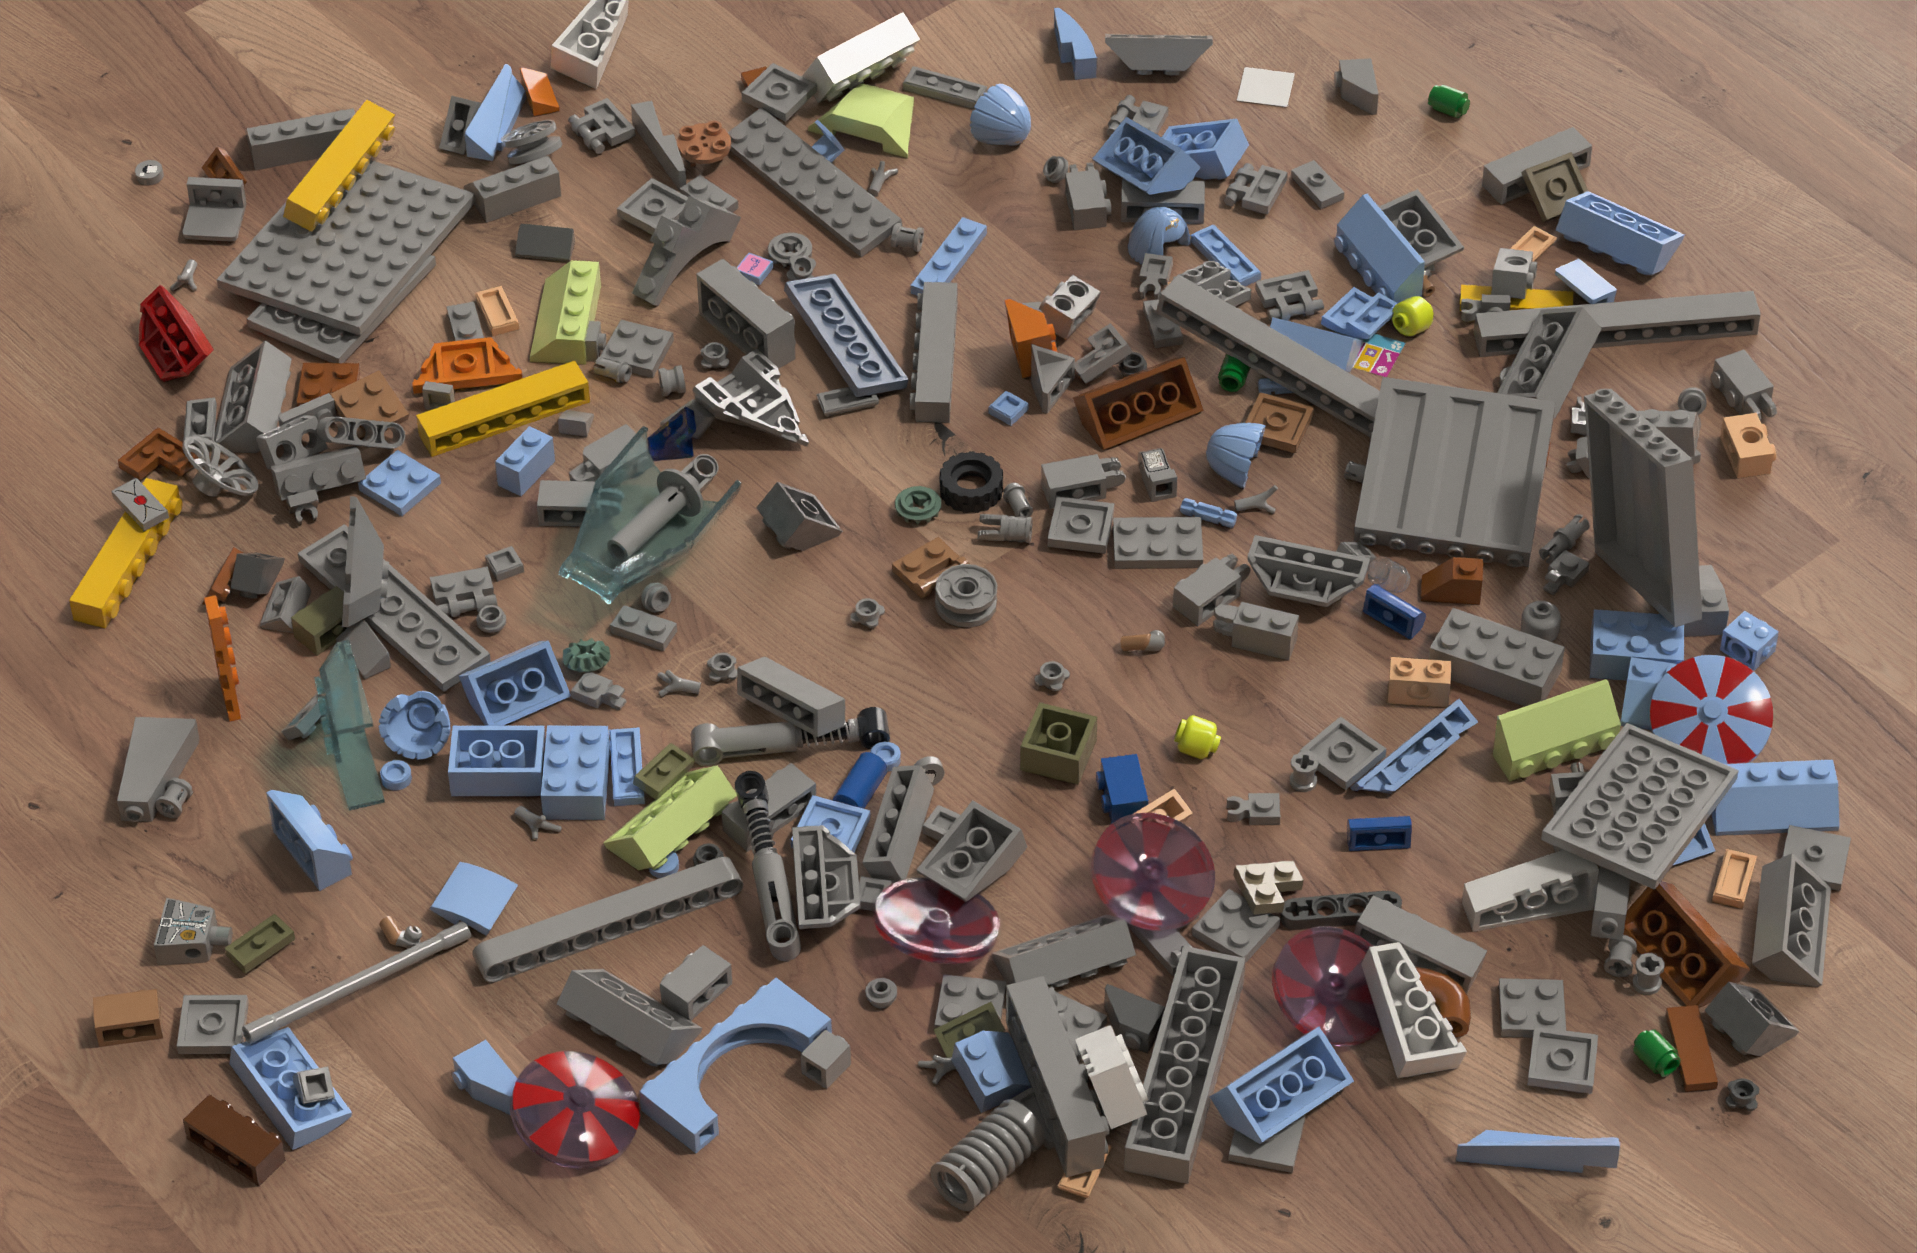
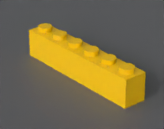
M366 100L287 198L283 217L311 232L319 223L323 225L329 216L332 206L336 208L339 205L343 192L351 190L358 173L363 174L365 172L369 159L371 157L376 158L384 140L389 141L393 136L395 127L392 125L395 114Z
M572 361L416 415L418 433L431 457L564 412L565 410L590 402L589 382L576 361Z
M149 478L144 480L142 484L168 510L169 518L143 531L126 511L124 512L69 600L73 620L106 629L111 619L117 616L119 606L124 598L130 595L133 583L137 577L143 574L146 562L150 556L156 553L159 541L163 536L167 535L172 520L182 510L183 501L180 499L177 485Z

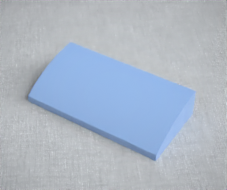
M289 1027L278 1030L252 1044L245 1041L232 1046L229 1064L292 1150L321 1138L352 1116V1111L334 1087V1099L308 1104L302 1103L292 1076L297 1072L319 1067Z

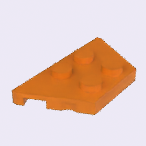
M491 337L434 343L429 358L424 361L421 367L422 373L418 380L414 379L412 384L413 392L417 394L423 393L422 388L425 381L453 385V389L507 384L523 379L522 370L520 368L516 369L510 363V357L498 348V344Z

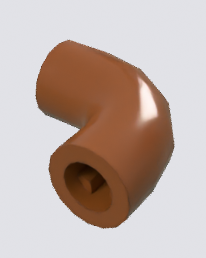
M1415 967L1421 976L1419 980L1427 992H1431L1436 1000L1435 1005L1438 1007L1443 1019L1447 1018L1452 1026L1451 1032L1455 1037L1466 1035L1470 1027L1471 1007L1470 999L1463 987L1446 974L1432 969Z

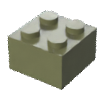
M1039 702L1020 746V770L1079 785L1097 742V716Z

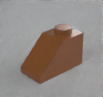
M1453 557L1423 574L1421 578V601L1480 605L1483 559Z

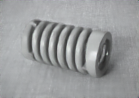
M1011 1099L1004 1100L998 1108L994 1109L990 1115L974 1127V1130H971L965 1138L961 1139L957 1145L951 1148L949 1153L941 1157L940 1162H936L931 1167L930 1174L935 1187L951 1205L963 1211H971L983 1198L990 1194V1191L998 1186V1183L1003 1182L1007 1175L1013 1173L1015 1168L1023 1163V1160L1028 1159L1031 1156V1152L1036 1151L1044 1144L1045 1134L1037 1118L1024 1105Z

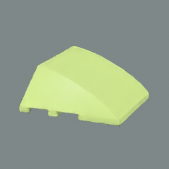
M861 83L854 87L818 120L833 135L839 131L879 142L883 145V152L908 158L914 97ZM815 122L808 127V131L824 135Z

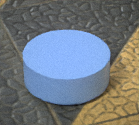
M880 742L871 748V753L878 755L884 760L887 765V772L892 771L893 767L900 765L901 752L894 743Z
M393 760L381 768V782L385 788L401 790L411 783V768L406 762Z
M674 851L666 856L668 860L661 867L655 870L648 868L653 876L663 878L678 872L679 859Z

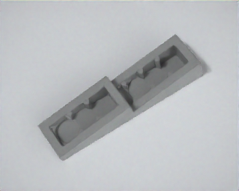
M652 101L631 104L632 125L680 191V188L686 185V174L674 134L663 136Z

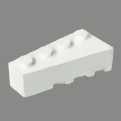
M591 0L552 44L550 68L597 89L628 16L629 0Z
M1561 850L1464 883L1462 905L1473 932L1593 910L1599 869L1597 864L1568 851Z
M1400 942L1369 947L1361 966L1397 1078L1458 1068L1467 1051L1461 1042L1458 1043L1451 1032L1453 1028L1447 1018L1443 1019L1435 1006L1436 1000L1431 992H1427L1419 980L1420 974Z
M1111 1025L1075 1039L1110 1128H1116L1148 1115L1143 1102L1149 1099L1122 1034L1115 1036Z

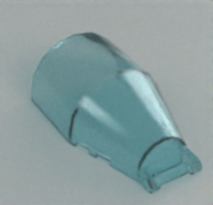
M642 426L595 481L573 551L563 562L558 572L565 579L570 577L599 594L601 600L608 604L624 590L688 557L732 504L741 489L742 482L736 480L718 502L703 500V509L696 516L687 517L677 513L627 561L620 562L609 553L607 542L660 494L657 488V477L661 472L655 466L648 451V428Z

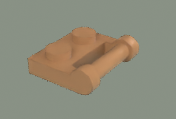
M938 536L893 562L892 572L923 599L931 594V590L936 588V580L946 570L944 568L970 563L964 556L960 557Z

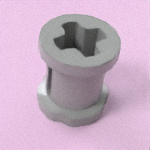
M896 223L892 231L891 247L896 248L899 245L913 248L914 251L919 252L923 244L924 228L918 227L916 230L902 227L901 224Z
M1299 752L1291 759V768L1294 771L1290 775V785L1296 791L1308 792L1317 785L1315 771L1318 768V759L1310 752Z
M173 777L168 780L166 784L167 790L164 795L155 802L156 809L168 818H178L182 813L183 803L193 794L192 786L187 781Z
M1623 935V940L1609 939L1608 948L1610 954L1604 964L1606 972L1615 977H1626L1632 973L1633 964L1631 957L1636 952L1637 947L1634 939Z
M1653 953L1642 954L1636 960L1635 967L1637 973L1633 977V986L1641 994L1652 995L1661 988L1660 974L1664 971V962L1661 957Z

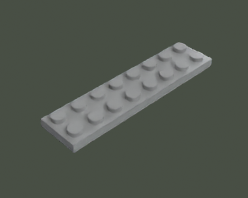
M762 107L728 132L731 137L730 151L860 257H863L892 235L893 227L896 223L903 226L900 217Z
M345 524L298 553L299 562L330 590L336 586L343 591L345 588L348 527ZM389 564L388 579H382L388 581L387 598L380 599L379 611L364 618L373 629L443 692L460 682L459 675L491 662L488 651Z

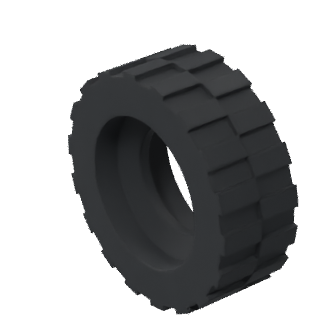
M961 452L956 456H951L948 461L943 463V467L940 468L942 500L944 499L947 506H951L956 511H963V513H979L980 511L989 510L990 507H994L997 501L1002 498L1003 469L1000 468V463L996 462L992 456H987L982 452ZM965 476H979L985 479L986 484L980 488L966 489L958 486L957 480Z

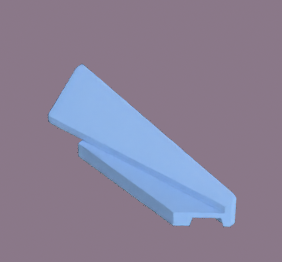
M508 64L504 65L465 131L467 157L493 161L496 150L502 151L504 148L501 138L512 130L526 100V90L514 77L512 69Z
M1457 699L1350 788L1353 791L1368 790L1392 794L1458 740L1460 733L1474 726L1478 721L1462 701Z
M1485 1130L1468 1143L1458 1144L1456 1161L1583 1173L1584 1165L1617 1168L1620 1142L1615 1137L1583 1139Z

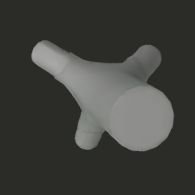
M880 161L878 171L875 168L871 169L873 181L868 193L872 196H878L884 181L891 175L898 173L897 168L884 172L885 162Z
M190 259L187 261L181 275L177 276L178 280L170 286L172 291L182 284H188L192 291L197 290L193 281V274L197 268L195 260Z
M1274 485L1261 494L1234 500L1236 511L1259 508L1274 514L1275 509L1268 505L1266 500L1278 490V487Z
M667 670L665 674L662 672L658 673V677L669 684L659 691L661 697L674 691L700 693V682L679 678L670 670Z
M519 806L515 810L514 815L529 825L533 840L538 839V828L560 832L562 829L561 826L545 821V815L537 816L523 806Z
M934 1055L932 1061L918 1062L919 1067L937 1070L932 1080V1083L936 1085L942 1076L956 1069L951 1060L952 1057L943 1058Z

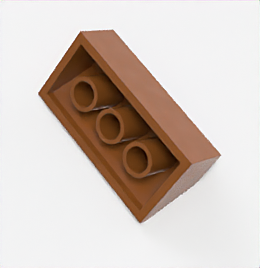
M1185 357L1165 361L1073 397L1082 425L1102 450L1204 411Z
M1661 881L1655 890L1647 887L1626 912L1623 935L1635 940L1637 944L1636 950L1641 955L1653 953L1662 958L1664 971L1660 974V977L1686 1006L1698 1005L1701 1008L1711 1003L1728 982L1738 984L1750 970L1673 884Z

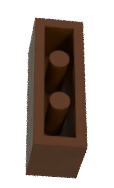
M209 1094L183 1119L186 1138L257 1186H260L286 1161L281 1138L274 1132L268 1133L260 1128L251 1117H244L234 1111L233 1107L225 1100L219 1101Z

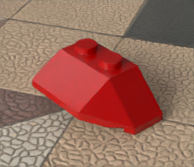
M159 285L140 303L142 315L139 324V346L162 381L165 382L188 376L214 350L193 316L162 285Z

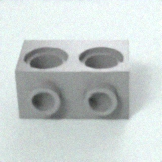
M1072 275L1065 283L1061 281L1051 297L1047 295L1044 298L1039 310L1044 313L1047 324H1053L1055 333L1067 339L1094 312L1101 292Z
M304 415L255 437L267 469L271 470L270 467L318 455L321 451L328 449L326 442L322 441L317 434L318 420L316 416ZM308 433L309 443L303 447L301 443L302 436ZM280 444H282L284 447V454L282 455V457L278 458L276 455V449Z

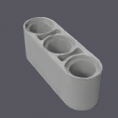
M325 417L317 425L319 438L327 443L373 448H397L405 440L403 427L394 422L346 417ZM332 422L338 427V433L335 437L329 434V426ZM360 425L366 431L363 440H360L356 434L357 428ZM387 428L393 432V439L390 443H387L384 439V432Z

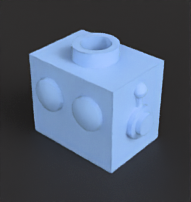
M1744 611L1723 630L1720 651L1755 671L1775 652L1779 631Z

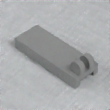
M1137 906L1124 912L1123 919H1126L1127 926L1169 973L1174 976L1183 946H1192L1155 906V912L1162 931L1148 930L1132 925L1131 921Z

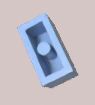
M529 426L495 461L498 486L522 496L555 462L553 437Z

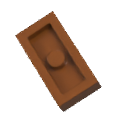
M216 147L201 167L208 178L243 180L244 186L247 183L230 156L222 148Z
M233 547L206 597L216 595L217 601H225L231 590L228 582L233 578L237 553L244 552Z

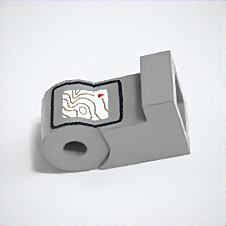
M1158 448L1139 452L1138 464L1151 502L1177 497V475L1174 469L1170 468L1164 450ZM1165 484L1168 487L1165 491H1156V485Z

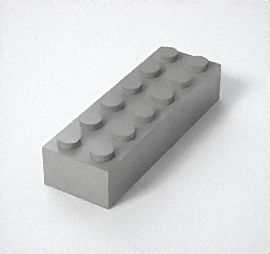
M1044 976L1007 985L1006 1024L1048 1132L1052 1137L1066 1177L1104 1168V1155L1108 1153V1144L1105 1136L1109 1135V1126L1106 1117L1100 1116L1098 1113L1099 1102L1095 1090H1089L1086 1067L1084 1064H1079L1076 1058L1078 1057L1076 1042L1074 1038L1069 1039L1066 1033L1068 1026L1063 1012L1058 1013L1056 1008L1058 1002L1053 987L1048 988Z

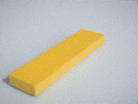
M1461 285L1460 311H1462V299L1481 300L1482 294L1491 295L1492 286ZM1527 289L1525 299L1510 297V310L1573 305V292Z

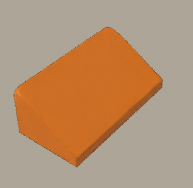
M520 68L521 83L526 90V97L533 116L560 111L547 74Z

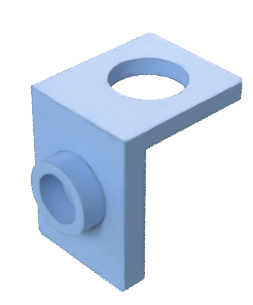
M816 120L815 124L824 135L812 148L828 161L833 162L845 149L835 136L819 120Z

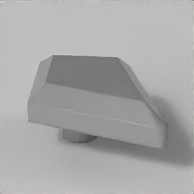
M692 399L661 421L660 425L695 439H700L715 417L695 399Z

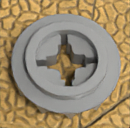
M784 233L770 241L768 254L773 259L774 264L782 263L785 268L788 264L790 265L789 258L792 255L812 257V243L804 235Z

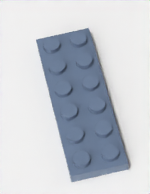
M836 274L785 283L784 292L856 397L907 388L909 379Z

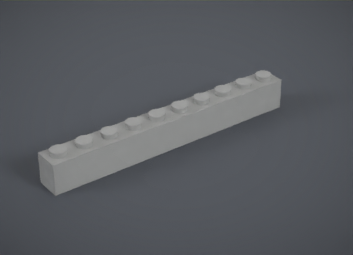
M1179 274L1160 293L1156 313L1228 355L1239 359L1245 365L1367 436H1372L1380 394L1378 389Z
M1754 291L1476 313L1474 337L1479 357L1518 354L1540 310L1583 307L1602 328L1592 348L1758 335L1761 314Z

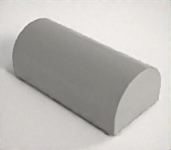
M215 397L187 401L184 440L189 436H199L214 441L217 409ZM206 445L208 452L210 453L212 451V447Z

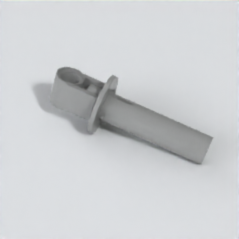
M700 454L681 472L676 469L663 470L657 477V488L660 494L607 542L609 553L616 560L625 562L677 513L687 517H693L700 513L703 509L701 493L709 486L719 469L715 458L708 454Z

